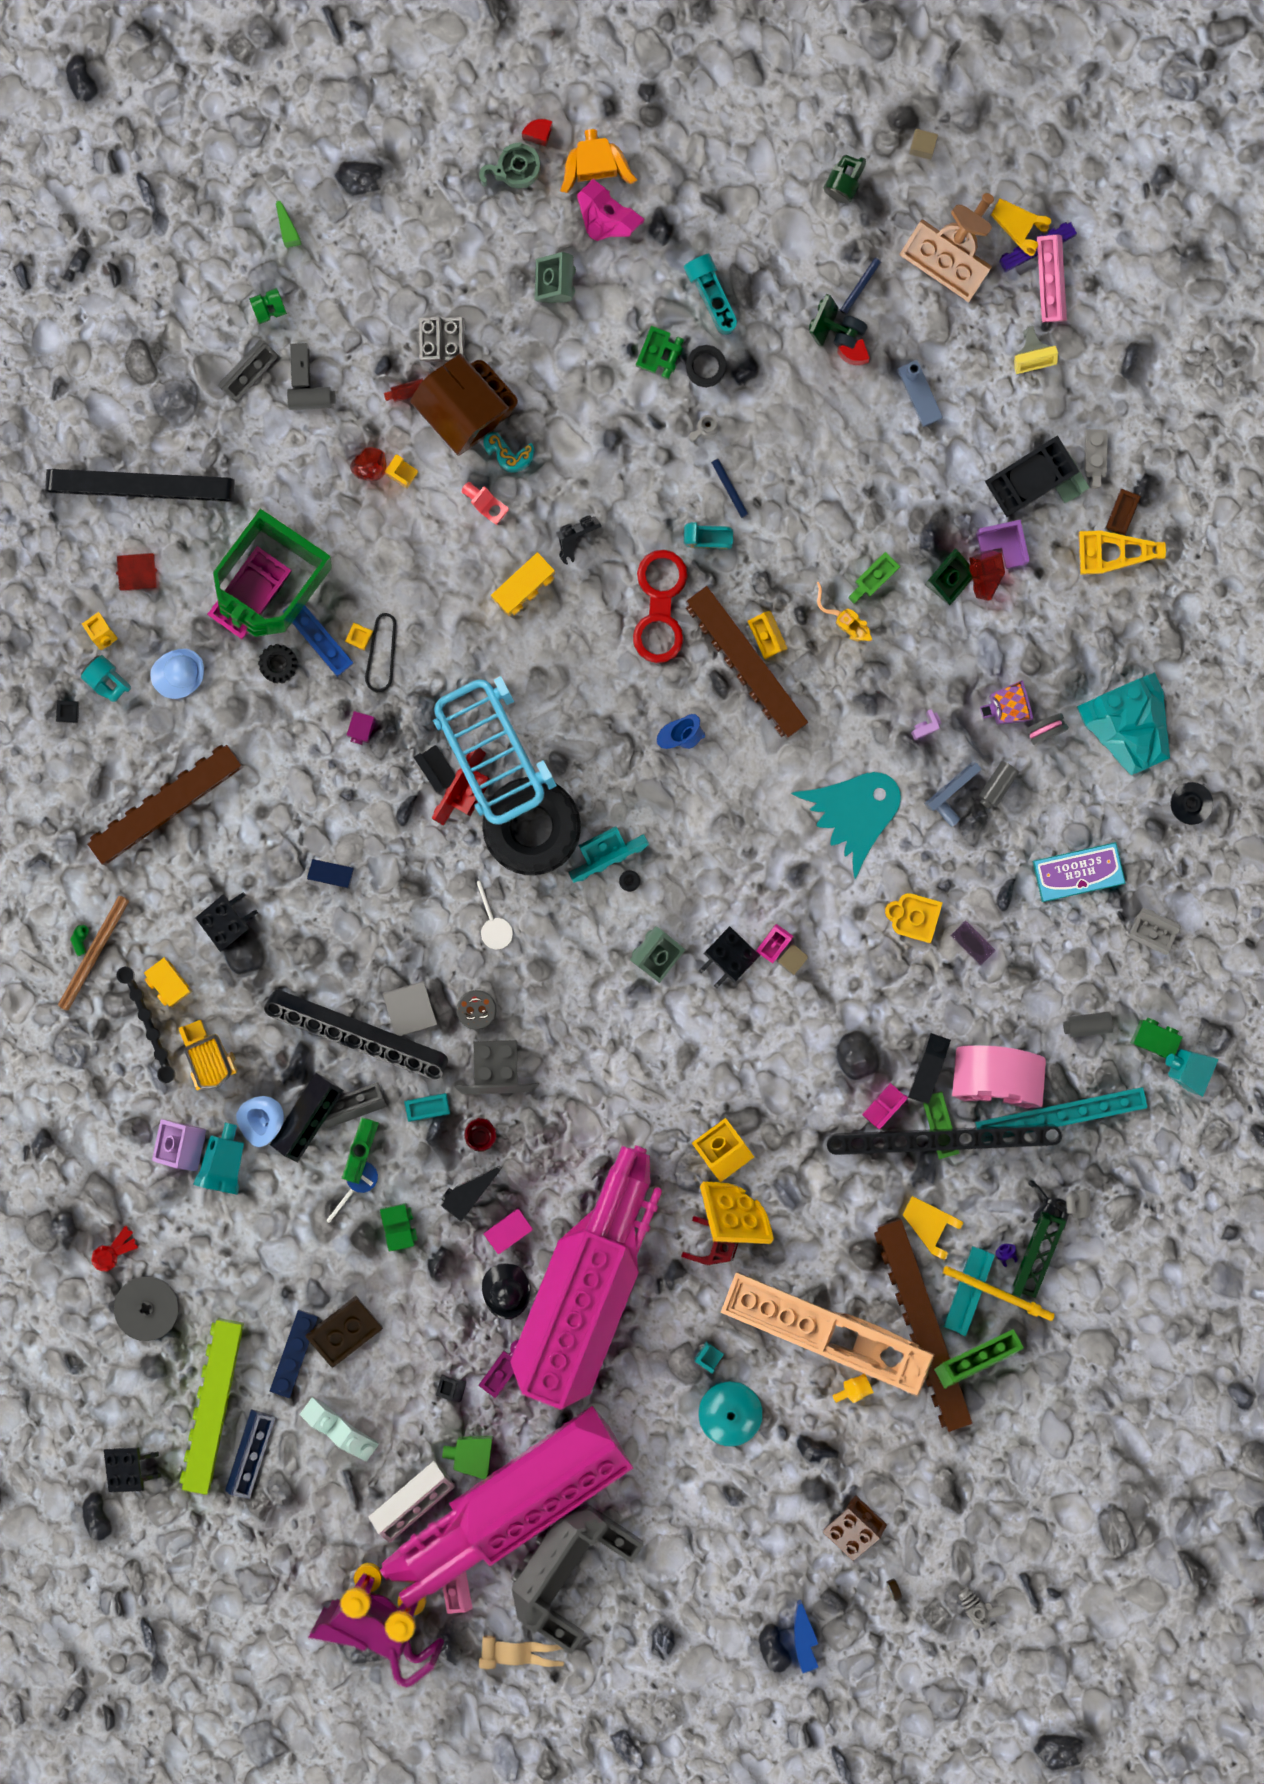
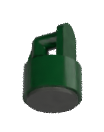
M849 155L842 156L841 160L830 172L823 186L824 192L839 202H851L859 187L858 180L865 168L866 159L863 157L857 159ZM848 166L854 168L851 176L845 174Z

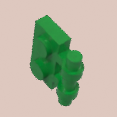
M651 326L636 362V367L655 374L659 366L664 369L661 377L669 379L671 373L676 369L675 363L678 355L682 354L684 339L677 337L675 343L669 342L671 333ZM665 349L671 351L667 361L661 359Z

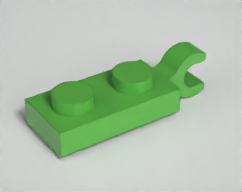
M885 552L855 581L859 587L848 598L855 604L864 593L871 597L900 566Z

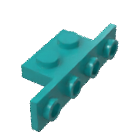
M615 826L578 845L587 863L569 871L568 874L573 883L584 881L589 875L595 872H602L609 865L615 862H622L633 853L642 852L649 846V842L643 834L625 843L618 828Z

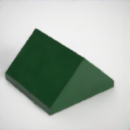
M955 548L928 579L925 586L948 605H951L977 575V572Z

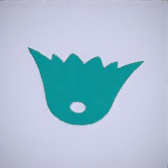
M880 772L862 774L847 781L819 789L791 793L798 798L817 803L810 808L811 811L825 812L816 826L820 828L835 827L830 840L831 846L847 841L844 856L846 857L853 852L854 879H856L871 847L896 814L901 801V793L897 783L890 776ZM877 788H882L886 792V797L881 801L876 800L873 796Z

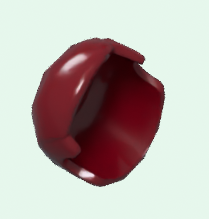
M477 1118L466 1126L464 1131L465 1142L472 1150L484 1152L495 1143L496 1129L488 1119Z

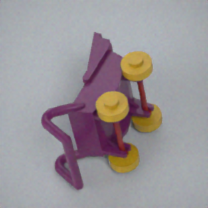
M373 1563L361 1564L354 1574L355 1586L348 1589L341 1600H332L328 1608L323 1607L308 1638L354 1646L361 1651H365L368 1648L390 1660L392 1675L396 1684L405 1688L411 1687L434 1669L443 1648L444 1640L438 1638L419 1654H413L409 1639L415 1630L413 1616L423 1611L426 1605V1596L409 1608L398 1597L397 1607L387 1597L370 1593L377 1590L382 1582L383 1575L380 1568ZM402 1653L411 1663H421L432 1655L430 1661L409 1678L402 1677L399 1664Z

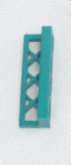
M972 1246L962 1273L986 1282L995 1255ZM959 1281L943 1327L966 1336L982 1291Z

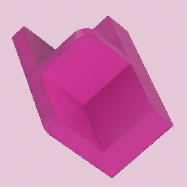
M889 1083L862 1115L880 1130L908 1097Z
M517 1208L483 1233L497 1254L502 1253L532 1231L531 1225L523 1216L524 1214L520 1208Z

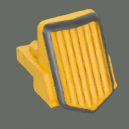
M212 1034L185 1047L184 1051L192 1070L190 1075L196 1090L219 1088L238 1070L234 1063L236 1059L233 1052L226 1053L217 1034Z

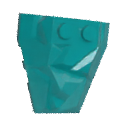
M1155 672L1077 706L1086 728L1095 734L1099 742L1106 746L1130 776L1170 759L1164 692Z

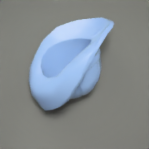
M189 649L170 651L161 656L152 666L150 673L152 684L166 698L178 699L186 697L194 692L203 680V661L198 654Z
M258 1096L247 1100L239 1107L236 1119L243 1136L253 1146L263 1147L268 1145L280 1131L283 1125L284 1113L281 1104L275 1099L267 1096Z

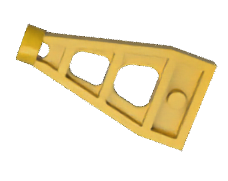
M1079 531L1080 575L1103 574L1148 560L1165 559L1166 557L1165 542H1153L1105 531ZM1106 542L1116 544L1120 548L1119 558L1109 562L1103 561L1101 545ZM1125 545L1140 546L1141 555L1139 557L1126 558Z

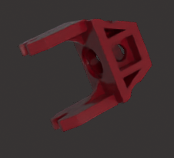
M693 1216L692 1221L709 1226L708 1219ZM714 1241L711 1253L708 1256L702 1257L682 1252L681 1257L704 1265L731 1262L734 1260L739 1242ZM724 1244H726V1245L728 1246V1250H727V1251H724V1250H723V1245H724Z

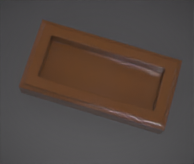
M1121 488L1105 529L1125 536L1141 496Z

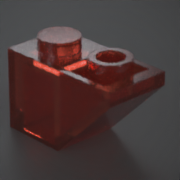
M989 550L969 557V569L974 583L973 591L976 598L987 601L993 598L1005 575L1002 553Z

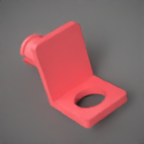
M467 482L463 486L462 493L472 499L471 503L477 511L495 525L509 511V508L496 499L485 486L481 490L471 482ZM493 506H499L501 511L499 515L491 516L489 513L490 509Z

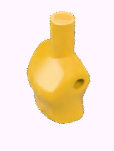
M863 1373L860 1376L844 1381V1390L832 1395L835 1403L846 1398L855 1403L874 1392L866 1375Z

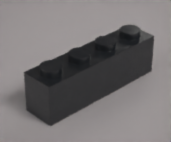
M315 1073L286 1117L280 1131L272 1140L270 1146L283 1156L298 1163L344 1090L324 1076Z

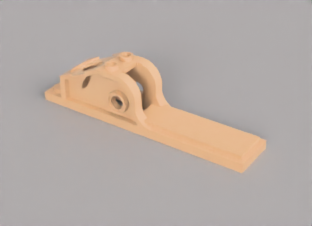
M738 1272L735 1273L721 1313L916 1396L921 1391L934 1354L918 1348V1344L898 1336L885 1328L853 1315L827 1310ZM836 1325L858 1332L853 1350L829 1343ZM890 1346L903 1354L902 1362L894 1367L887 1366L885 1361L881 1359V1353Z

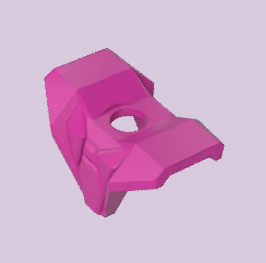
M594 179L577 194L586 232L593 240L599 241L608 237H630L633 231L640 224H643L645 220L632 208L623 207L610 196V191Z

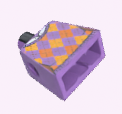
M1023 680L989 696L991 704L980 707L982 718L994 716L997 725L1033 720Z

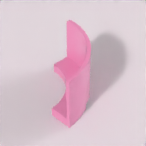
M957 1047L952 1096L964 1102H991L992 1097L1003 1099V1103L1023 1109L1042 1107L1046 1059L1031 1052L1007 1047Z

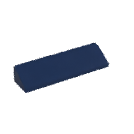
M251 1409L225 1489L231 1496L250 1499L274 1425L275 1416Z

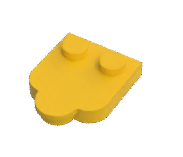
M906 893L900 897L899 901L890 902L886 906L885 914L892 921V927L897 934L931 944L943 902Z

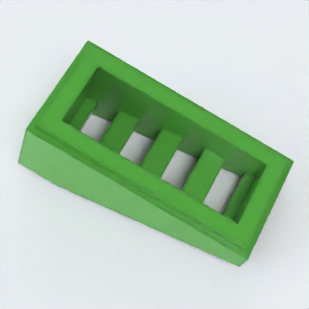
M276 201L284 246L289 248L302 245L301 239L283 203Z

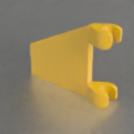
M1001 198L991 213L996 222L1029 256H1033L1038 247V242L1026 239L1031 228L1035 225L1040 231L1047 232L1051 223V218L1037 216Z
M912 1196L903 1213L904 1218L931 1254L945 1260L948 1256L947 1251L937 1247L936 1244L947 1223L957 1229H961L963 1222Z

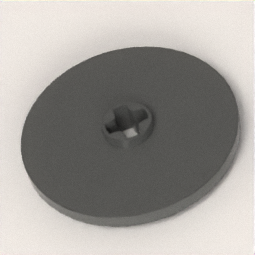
M150 1276L138 1277L126 1283L118 1292L114 1303V1316L118 1326L126 1335L139 1341H152L167 1334L174 1326L179 1312L178 1300L173 1289L163 1280ZM143 1303L151 1305L150 1314L141 1311L144 1307Z

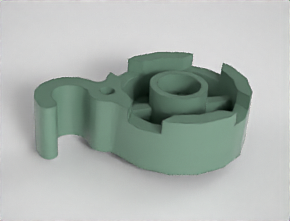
M520 142L512 143L503 149L497 166L488 164L480 169V182L482 186L486 187L487 180L485 176L493 174L496 180L503 181L510 187L517 189L527 188L539 177L541 169L539 155L534 148ZM517 162H520L521 165L525 164L523 169L520 170L514 167H516Z

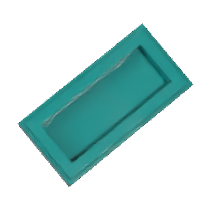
M447 1093L404 1101L408 1122L451 1114Z

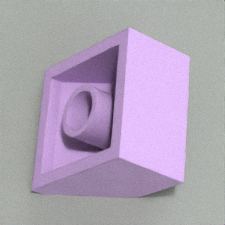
M161 1119L152 1161L177 1169L198 1171L206 1129Z

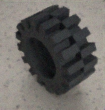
M269 645L267 649L263 650L262 655L260 654L258 665L260 672L267 680L273 683L282 684L287 680L290 681L291 677L295 676L296 670H298V659L295 653L285 645ZM275 656H282L286 660V667L280 672H275L270 667L271 659Z

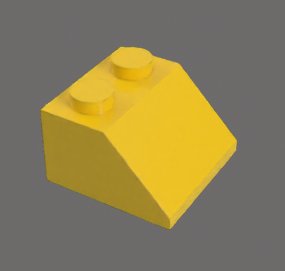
M726 1118L692 1142V1145L720 1183L754 1158V1155Z

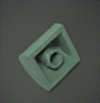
M560 252L536 259L535 301L564 303L572 300L575 294L573 276L576 272V268L573 265V255Z
M655 926L653 930L647 932L645 940L640 947L634 949L629 960L660 983L685 949L664 931Z

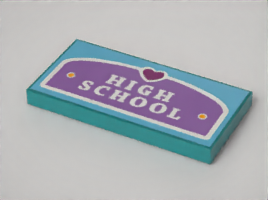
M1116 842L1032 861L1041 902L1126 884Z

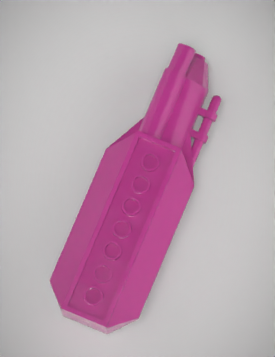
M635 1145L634 1149L621 1147L615 1164L609 1170L595 1208L558 1240L510 1361L521 1394L560 1410L591 1394L638 1275L637 1254L646 1232L650 1230L651 1226L649 1224L654 1212L658 1210L659 1206L657 1204L662 1194V1190L657 1187L654 1189L650 1201L644 1200L650 1186V1155L646 1154L647 1149H644L642 1146ZM642 1206L646 1208L642 1221L639 1222L636 1219ZM635 1227L638 1228V1231H637L636 1236H635Z
M591 1406L450 1502L449 1504L453 1511L437 1522L433 1521L428 1524L429 1527L418 1535L416 1533L412 1535L409 1541L401 1545L396 1552L381 1563L382 1569L380 1571L386 1580L413 1583L399 1593L401 1601L409 1608L426 1595H432L481 1560H484L489 1566L493 1565L632 1470L633 1466L610 1426L597 1410Z

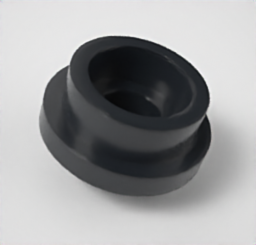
M628 870L621 874L619 884L623 890L632 892L639 887L640 877L635 871ZM628 877H632L634 879V883L632 885L626 884V879Z

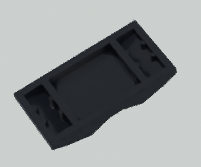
M1057 435L990 477L985 483L1005 516L1009 517L1060 486L1080 471Z

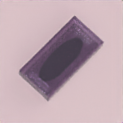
M966 920L950 935L980 966L996 951Z

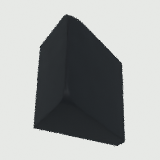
M441 1375L436 1396L452 1402H461L466 1381Z

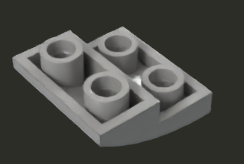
M463 317L419 318L420 361L444 362L451 360L458 354H462L465 357Z
M424 981L383 993L396 1035L402 1036L437 1025Z

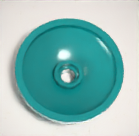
M727 1381L716 1384L705 1393L699 1405L698 1417L701 1428L709 1439L723 1446H738L748 1442L758 1432L762 1423L763 1411L758 1396L751 1388L739 1382ZM733 1412L735 1414L734 1419H728L727 1414Z

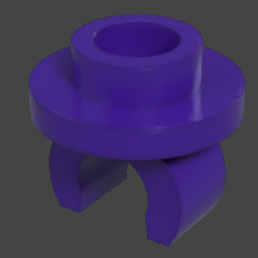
M1002 1244L995 1252L997 1259L1001 1261L1004 1267H1007L1006 1260L1013 1258L1015 1263L1018 1262L1017 1250L1013 1244Z

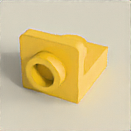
M100 612L82 623L89 637L100 650L109 647L118 639Z

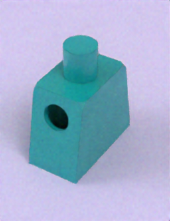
M1179 1049L1176 1055L1169 1054L1165 1063L1171 1067L1168 1073L1169 1078L1188 1092L1203 1097L1219 1059Z

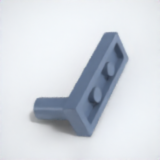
M918 360L898 368L897 371L922 427L942 420L943 416Z
M971 762L924 804L929 810L934 811L936 809L950 827L954 826L960 821V817L946 800L982 770L977 763Z

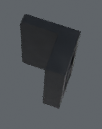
M436 745L421 754L420 752L414 756L417 764L437 794L450 787L455 779V773Z

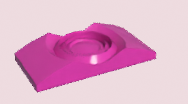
M256 546L224 591L253 609L259 615H262L268 604L278 594L292 570ZM217 600L207 615L240 639H243L248 634L246 631L248 627L243 624L240 628H237L232 624L231 617L228 619L220 614Z

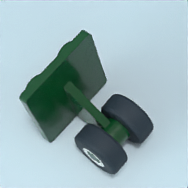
M826 294L824 299H821L819 302L816 317L810 322L809 333L819 346H823L829 331L832 330L837 332L834 339L836 346L845 345L849 348H854L857 342V335L865 334L868 327L867 324L853 316H845L841 325L834 322L839 307L831 295Z

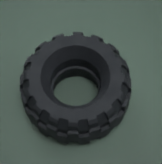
M524 777L510 781L496 791L489 802L529 782V778ZM546 783L542 784L544 798L536 807L541 808L549 815L552 822V831L549 838L539 846H525L515 839L512 832L513 819L502 824H493L483 816L482 830L486 846L491 855L506 869L522 875L535 876L546 874L562 866L575 851L581 833L579 811L572 797L558 784L550 790ZM531 785L490 806L494 815L500 816L533 799L536 792Z

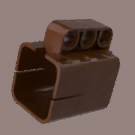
M458 354L429 374L421 382L410 403L456 455L460 456L483 440L487 433L493 432L499 423L508 418L516 407L518 400L515 394L485 361L476 360L470 364L462 354Z

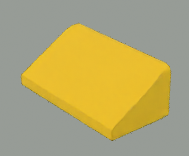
M771 611L763 612L747 621L764 659L788 649Z

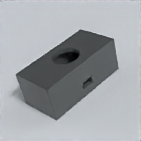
M307 343L290 344L292 388H311L309 346Z

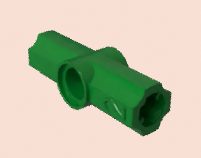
M361 1117L341 1179L357 1184L360 1183L379 1122ZM359 1144L366 1148V1153L362 1157L355 1154V1147Z

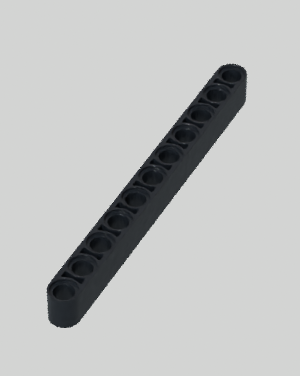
M1041 1124L836 1133L829 1136L827 1149L834 1155L1053 1146L1062 1140V1132L1056 1125ZM1051 1129L1056 1130L1058 1133L1057 1138L1048 1140L1046 1138L1047 1131ZM1029 1130L1036 1132V1138L1033 1141H1027L1024 1138V1134ZM1007 1131H1011L1015 1135L1011 1142L1003 1140V1134ZM985 1132H990L993 1135V1139L989 1143H984L981 1140V1136ZM963 1133H968L972 1137L968 1144H963L959 1141V1137ZM941 1134H947L950 1137V1141L946 1145H941L938 1142V1137ZM920 1135H925L929 1139L928 1143L924 1146L916 1143V1139ZM898 1136H904L907 1139V1143L903 1147H898L895 1144V1139ZM876 1137L884 1138L885 1145L878 1148L874 1146L873 1141ZM861 1138L864 1141L863 1147L859 1149L852 1146L853 1139ZM833 1139H839L843 1145L840 1149L836 1150L831 1147L830 1142Z

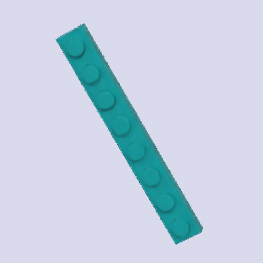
M1139 1087L977 1121L975 1125L976 1127L1053 1124L1060 1127L1146 1109L1148 1107L1144 1089ZM1029 1130V1131H1027L1025 1134L1031 1133V1132H1034V1131H1033V1130ZM1011 1131L1003 1134V1138L1015 1136ZM985 1132L981 1136L982 1142H989L993 1139V1135L990 1132Z

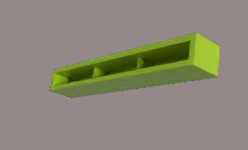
M218 1318L216 1323L212 1322L210 1335H213L212 1343H208L205 1355L209 1357L208 1363L203 1366L201 1377L204 1378L203 1386H199L197 1399H200L199 1407H195L193 1413V1420H196L195 1427L190 1429L188 1441H192L190 1450H186L184 1462L187 1463L186 1471L182 1470L180 1483L183 1484L182 1490L204 1495L210 1492L244 1327L243 1322Z

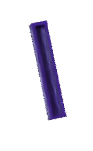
M1065 222L1060 225V228H1053L1048 231V234H1041L1039 236L1062 235V243L1075 237L1077 232L1071 222L1068 224ZM1018 246L1013 249V252L1001 255L1002 258H1000L999 262L1006 273L1037 257L1038 248L1033 256H1029Z

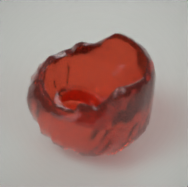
M366 447L352 460L350 464L351 472L358 479L365 481L382 479L387 469L384 451L378 448Z

